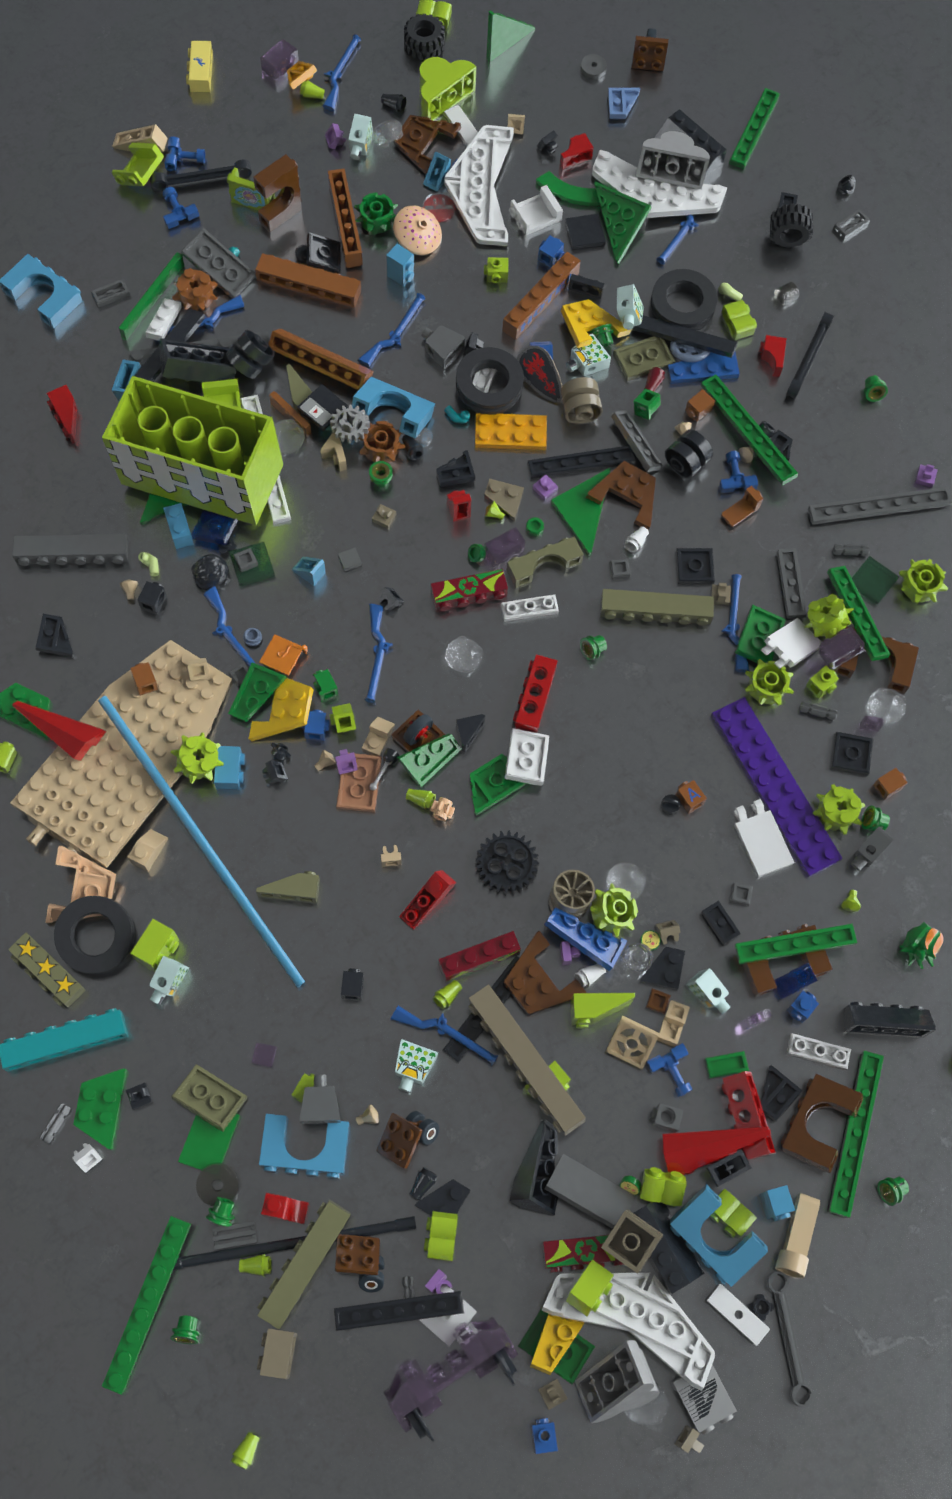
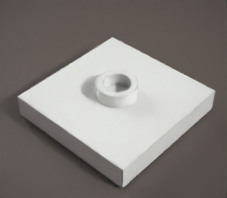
M447 1285L441 1286V1292L443 1293L454 1292ZM463 1300L464 1314L420 1319V1321L450 1347L477 1311Z

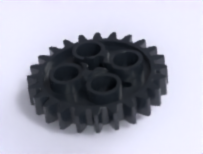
M508 830L507 835L504 836L503 832L500 831L499 837L493 833L492 840L486 838V844H480L482 850H477V855L480 857L475 860L476 863H479L476 866V870H482L479 873V878L485 877L483 884L490 882L489 889L496 886L497 893L502 888L504 889V894H507L508 889H511V892L514 894L516 887L522 891V884L528 887V880L534 881L535 877L532 874H537L538 872L534 867L539 866V862L534 860L538 859L539 855L533 854L536 851V847L530 848L531 840L524 842L525 835L518 838V832H516L514 836H511V832ZM503 847L506 849V852L498 853L496 848ZM522 853L525 858L518 860L514 855ZM509 859L510 863L505 865V861ZM498 865L500 867V870L496 872L492 871L490 869V866ZM510 871H516L519 874V876L516 878H512L509 876L508 873Z

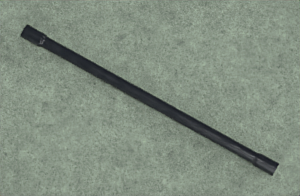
M415 1216L342 1229L339 1234L366 1237L395 1231L416 1229ZM306 1236L184 1257L179 1256L173 1271L185 1267L294 1249L299 1239L304 1241Z

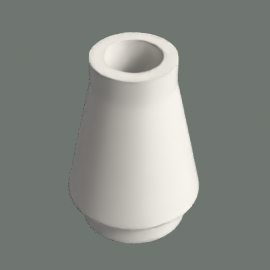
M640 527L625 539V548L632 553L639 551L646 536L649 534L648 530L645 527Z
M597 963L578 969V972L575 973V978L583 988L585 986L589 987L602 974L606 973V969Z

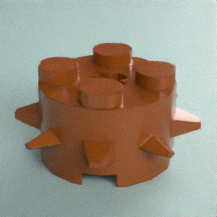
M191 268L186 269L177 282H173L178 292L172 298L173 300L181 301L184 310L193 309L198 311V309H201L203 311L205 307L208 308L212 304L213 300L218 299L213 294V290L218 286V283L211 281L209 275L203 271Z
M377 421L376 424L370 423L369 433H364V439L358 438L363 441L364 445L359 453L365 455L368 460L373 462L385 461L391 463L395 461L399 449L406 447L399 442V437L402 433L399 432V429L396 430L388 421Z

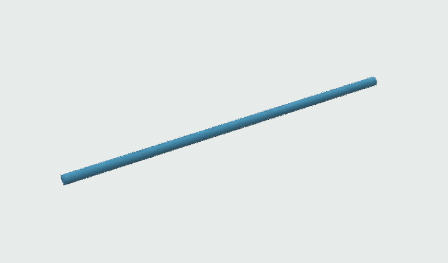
M107 696L101 697L98 702L291 980L297 988L304 984L305 980L112 703Z

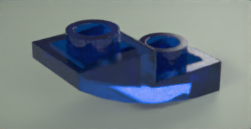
M806 963L774 981L777 986L776 991L782 1000L818 980L809 963Z

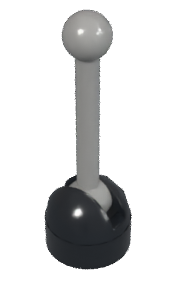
M391 748L385 750L383 754L385 763L374 783H371L369 786L372 791L377 789V783L387 766L397 762V757L400 755Z

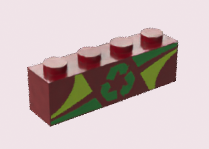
M503 569L431 583V595L435 611H447L453 607H466L472 603L481 604L491 599L500 600L508 594V586Z
M514 931L440 958L438 965L446 983L520 955L521 948Z
M609 1235L542 1242L545 1269H550V1273L562 1272V1267H571V1271L582 1270L584 1265H589L592 1260L602 1267H605V1263L613 1262V1266L625 1264L601 1248Z

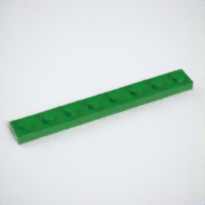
M715 374L701 382V387L715 400L718 408L783 486L797 478L798 472L721 379Z
M865 1050L862 1052L854 1089L863 1094V1101L856 1117L848 1116L828 1210L830 1213L846 1218L851 1217L884 1056Z
M170 1216L102 1384L103 1388L121 1395L124 1394L192 1223Z

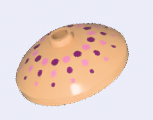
M407 206L401 209L395 216L393 230L396 239L402 247L416 255H428L437 249L441 242L442 232L439 222L431 212L419 206Z

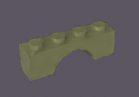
M575 536L563 538L556 544H548L540 550H532L522 557L510 559L507 562V572L515 588L532 582L533 572L540 564L554 562L567 569L582 563L584 554Z

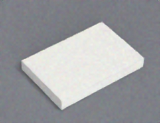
M512 728L504 779L542 786L544 783L549 735Z

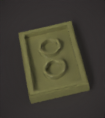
M655 336L613 351L627 381L647 375L652 367L665 369L668 365L676 362L665 340Z
M197 1064L171 1096L172 1100L222 1132L247 1100L245 1094Z

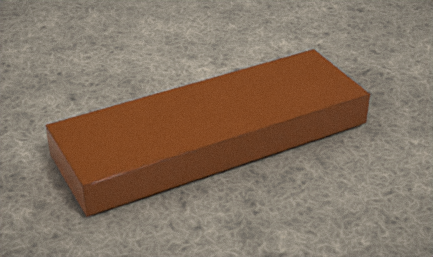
M275 391L270 393L271 405L306 438L310 436V423Z

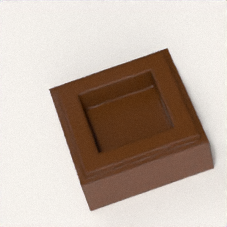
M652 988L645 1008L665 1015L671 995Z

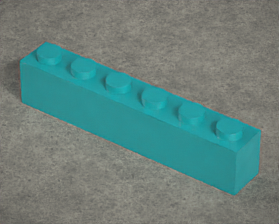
M116 1008L109 1009L103 1015L97 1016L92 1014L84 1017L85 1020L82 1021L71 1020L65 1022L64 1026L61 1027L50 1026L40 1033H26L23 1035V1038L5 1039L0 1044L2 1069L9 1072L129 1037L124 1015L121 1010Z

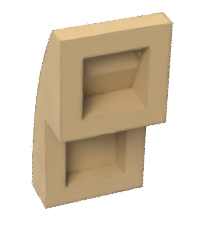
M673 1000L670 1001L657 1041L672 1047L677 1046L689 1012V1006Z

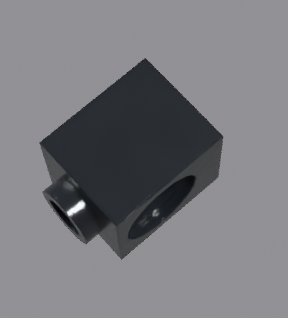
M146 581L137 599L140 608L157 614L166 597L165 589L160 583Z
M354 968L343 971L342 999L362 1001L364 972Z

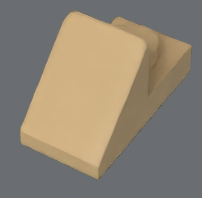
M332 433L321 448V458L333 457L334 464L339 466L340 471L347 470L346 458L340 437L336 439L335 433Z
M377 717L369 727L370 732L362 746V751L380 756L395 724Z

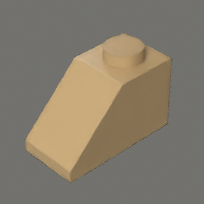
M150 829L137 840L128 855L131 864L149 872L166 844L168 837Z

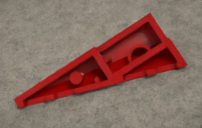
M20 701L12 704L15 709L73 759L79 761L82 760L92 745L96 746L107 732L104 729Z
M769 1127L662 1134L663 1151L668 1173L677 1171L682 1175L695 1172L694 1170L736 1153L737 1150L747 1145L751 1146L762 1138L771 1137V1130Z

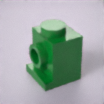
M645 388L633 401L634 414L650 420L651 415L661 405L660 394Z
M328 669L324 671L319 670L313 674L315 678L313 685L316 692L319 693L321 702L338 695V688Z

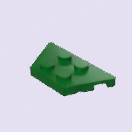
M14 683L0 692V718L47 740L48 736L15 709L12 704L20 701L49 711L50 699L18 683Z
M503 754L470 773L476 816L528 784L504 779L507 756Z
M124 1068L81 1083L73 1123L74 1126L109 1150L113 1149L127 1069Z

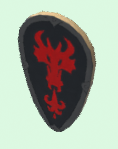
M529 346L523 349L517 360L522 367L526 383L547 400L555 403L561 402L562 383L549 353L539 346Z

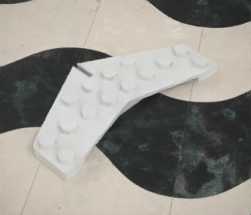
M483 126L444 178V185L475 241L479 244L508 245V232L503 222L494 184L512 142L513 127Z
M603 150L599 151L592 169V175L603 185L651 205L647 218L717 213L721 208L727 191V187L721 185L703 184L701 190L636 177L637 167Z
M650 1272L638 1274L612 1273L614 1275L611 1280L613 1287L607 1296L603 1294L600 1297L601 1305L596 1312L591 1311L588 1317L566 1302L570 1291L583 1273L559 1274L555 1278L542 1311L553 1316L629 1331L692 1387L700 1391L703 1390L715 1358V1352L655 1275L652 1277L648 1290L645 1291L643 1289Z

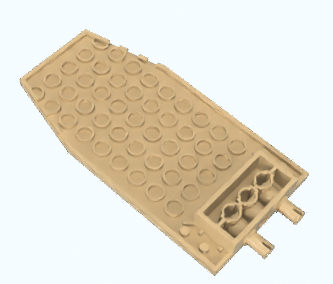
M170 640L140 662H149L158 690L139 696L131 670L110 684L79 720L107 731L96 746L92 745L81 761L73 759L58 746L10 802L14 808L25 814L29 821L36 825L35 829L26 837V840L36 847L47 833L66 845L67 849L92 862L96 861L107 868L155 809L164 795L98 700L103 696H107L171 788L183 773H175L173 771L177 766V757L170 753L171 750H179L181 748L182 735L189 738L199 736L202 732L205 738L207 737L214 719L219 713V708L232 684V678L207 663L209 678L190 681L187 661L200 658Z

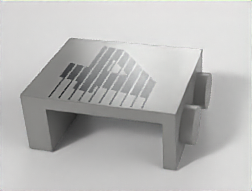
M713 1365L702 1391L692 1387L681 1376L670 1382L673 1389L678 1392L695 1425L694 1430L698 1433L706 1434L712 1431L715 1423L721 1421L723 1424L733 1418L732 1414L737 1411Z

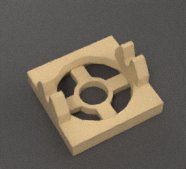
M622 1015L606 1052L643 1070L660 1033ZM626 1029H635L633 1035L628 1037L620 1034ZM641 1033L647 1038L648 1046L640 1043L639 1036ZM629 1039H634L637 1041L638 1046L630 1048L626 1042ZM617 1040L624 1043L625 1052L621 1051ZM637 1050L643 1052L639 1056H630L631 1052Z

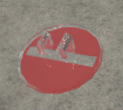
M438 192L427 196L423 201L422 208L431 212L438 222H443L452 218L455 214L456 205L451 196Z

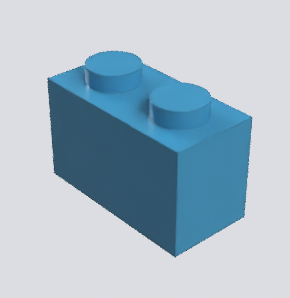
M396 244L386 255L387 276L404 287L414 277V254Z
M122 360L112 387V392L118 401H120L131 377L135 376L142 367L139 362Z
M182 504L164 507L175 548L179 549L194 545Z
M220 746L217 750L218 759L224 764L223 766H215L216 789L239 790L240 783H243L244 772H241V765H245V753H242L241 747Z
M787 1185L759 1194L767 1219L773 1218L774 1222L791 1217L790 1212L795 1211Z

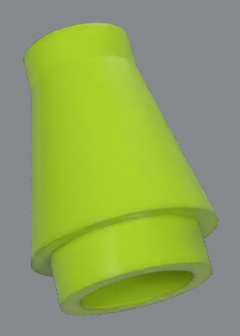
M308 80L307 82H302L300 94L303 97L323 100L325 89L318 87Z
M409 788L406 793V800H410L424 809H430L433 801L436 800V794H433L432 791Z
M453 980L436 991L432 997L435 1004L441 1009L449 1007L462 989L461 984Z
M265 1254L240 1259L239 1261L240 1273L265 1276L270 1274L272 1270L271 1257Z
M248 1432L232 1453L233 1458L231 1462L246 1470L248 1465L252 1464L260 1438Z

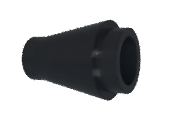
M383 93L381 103L396 111H403L406 107L407 99L402 94Z
M405 434L402 437V442L406 446L405 450L408 458L412 460L420 459L424 454L423 447L413 437Z
M423 1167L421 1171H418L409 1194L420 1200L436 1183L437 1175Z

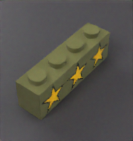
M27 932L8 949L13 954L10 958L18 966L22 963L26 967L24 971L32 979L36 976L40 980L38 985L46 993L50 990L54 994L52 999L61 1006L64 1003L69 1008L86 991Z

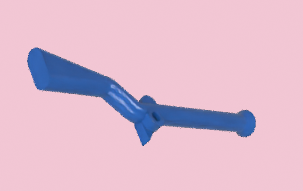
M356 34L352 35V40L334 71L324 73L332 87L331 92L322 105L326 110L333 112L335 109L339 91L336 79L342 77L340 72L356 45L361 41V38Z
M685 215L687 221L681 222L680 226L682 228L661 256L656 258L657 262L664 265L665 260L688 229L693 230L694 227H699V224L694 222L693 215Z
M417 293L416 299L396 330L390 331V339L377 342L357 361L366 367H370L381 348L394 344L401 347L400 335L421 302L425 300V296Z
M241 295L216 307L211 316L205 318L199 327L205 326L207 329H214L212 323L217 320L220 313L243 308L244 303ZM172 326V327L170 328V330L168 331L167 335L172 331V329H173L175 326Z
M733 574L731 575L733 581L729 625L721 632L728 634L737 646L739 637L736 631L740 629V625L737 624L739 586L742 576ZM736 654L735 671H750L747 658Z
M214 586L204 593L205 598L218 612L217 628L212 634L224 635L250 667L251 663L255 662L232 635V627L224 625L226 611Z
M369 604L371 632L378 641V645L373 648L376 656L368 694L364 699L369 703H375L374 697L384 652H387L389 647L393 646L392 643L385 641V638L379 631L384 607L377 604Z
M398 1005L390 1018L420 1029L435 1026L438 1028L440 1035L448 1034L488 1060L492 1066L499 1056L492 1054L447 1025V1019L443 1013L439 1019L433 1018L422 1021Z

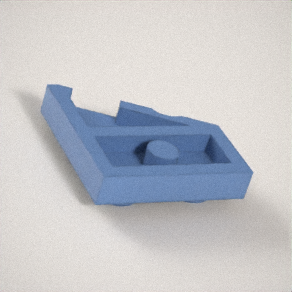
M608 88L609 119H626L639 96L640 88Z

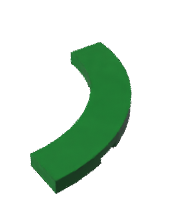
M550 171L536 178V183L540 187L547 185L552 194L560 197L562 201L584 206H600L596 188H582L570 185L558 179Z

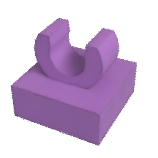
M332 123L325 134L328 146L332 149H335L338 144L343 145L346 141V138H342L344 132L339 129L338 124Z
M920 464L915 483L932 488L938 469H934L932 465L927 464L924 466Z
M545 475L533 484L532 489L545 501L558 490V486Z
M347 749L340 750V756L335 757L339 775L358 770L354 752L348 754Z
M567 941L561 942L562 966L570 965L572 958L580 957V950L576 947L570 948V943Z
M438 1269L425 1287L433 1294L435 1292L441 1294L443 1293L441 1292L442 1285L452 1288V1284L446 1280V1274Z

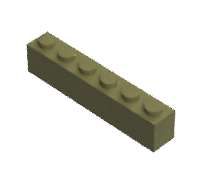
M603 589L600 617H605L606 619L623 618L628 621L639 619L644 622H651L652 620L662 623L679 622L684 625L695 623L700 626H706L708 624L711 625L714 617V597Z
M330 1199L327 1204L323 1202L316 1212L319 1214L316 1222L311 1220L305 1230L307 1236L304 1241L299 1239L293 1251L296 1254L292 1260L288 1258L282 1266L281 1270L284 1273L281 1278L278 1279L276 1277L269 1287L272 1290L269 1297L266 1298L264 1296L257 1306L260 1310L257 1316L278 1330L283 1325L351 1215L350 1212Z

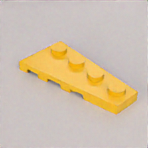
M548 1314L530 1367L551 1375L585 1322Z

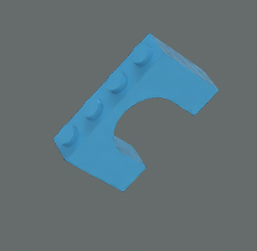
M29 254L22 258L0 279L2 291L15 301L31 286L37 284L51 286L54 289L53 294L37 310L41 320L53 329L83 302L80 295L81 292L75 285L71 286L64 277H59L50 267H45L38 258H33Z
M370 377L353 396L352 408L355 409L356 406H359V411L364 409L365 415L369 416L376 407L385 405L396 407L405 413L401 420L399 432L416 438L431 420L435 403Z
M266 1114L259 1165L264 1167V1171L276 1172V1169H285L284 1173L288 1174L306 1171L305 1175L318 1176V1173H327L326 1177L339 1178V1175H344L349 1122L328 1123L326 1142L321 1153L310 1160H298L288 1153L285 1145L288 1117L285 1115Z
M706 1184L670 1219V1228L678 1237L682 1236L687 1241L686 1245L692 1252L695 1253L697 1251L702 1257L701 1261L708 1268L712 1267L717 1272L716 1276L723 1284L728 1283L732 1287L768 1252V1248L753 1231L730 1250H716L705 1243L701 1235V1227L704 1221L722 1205V1199Z

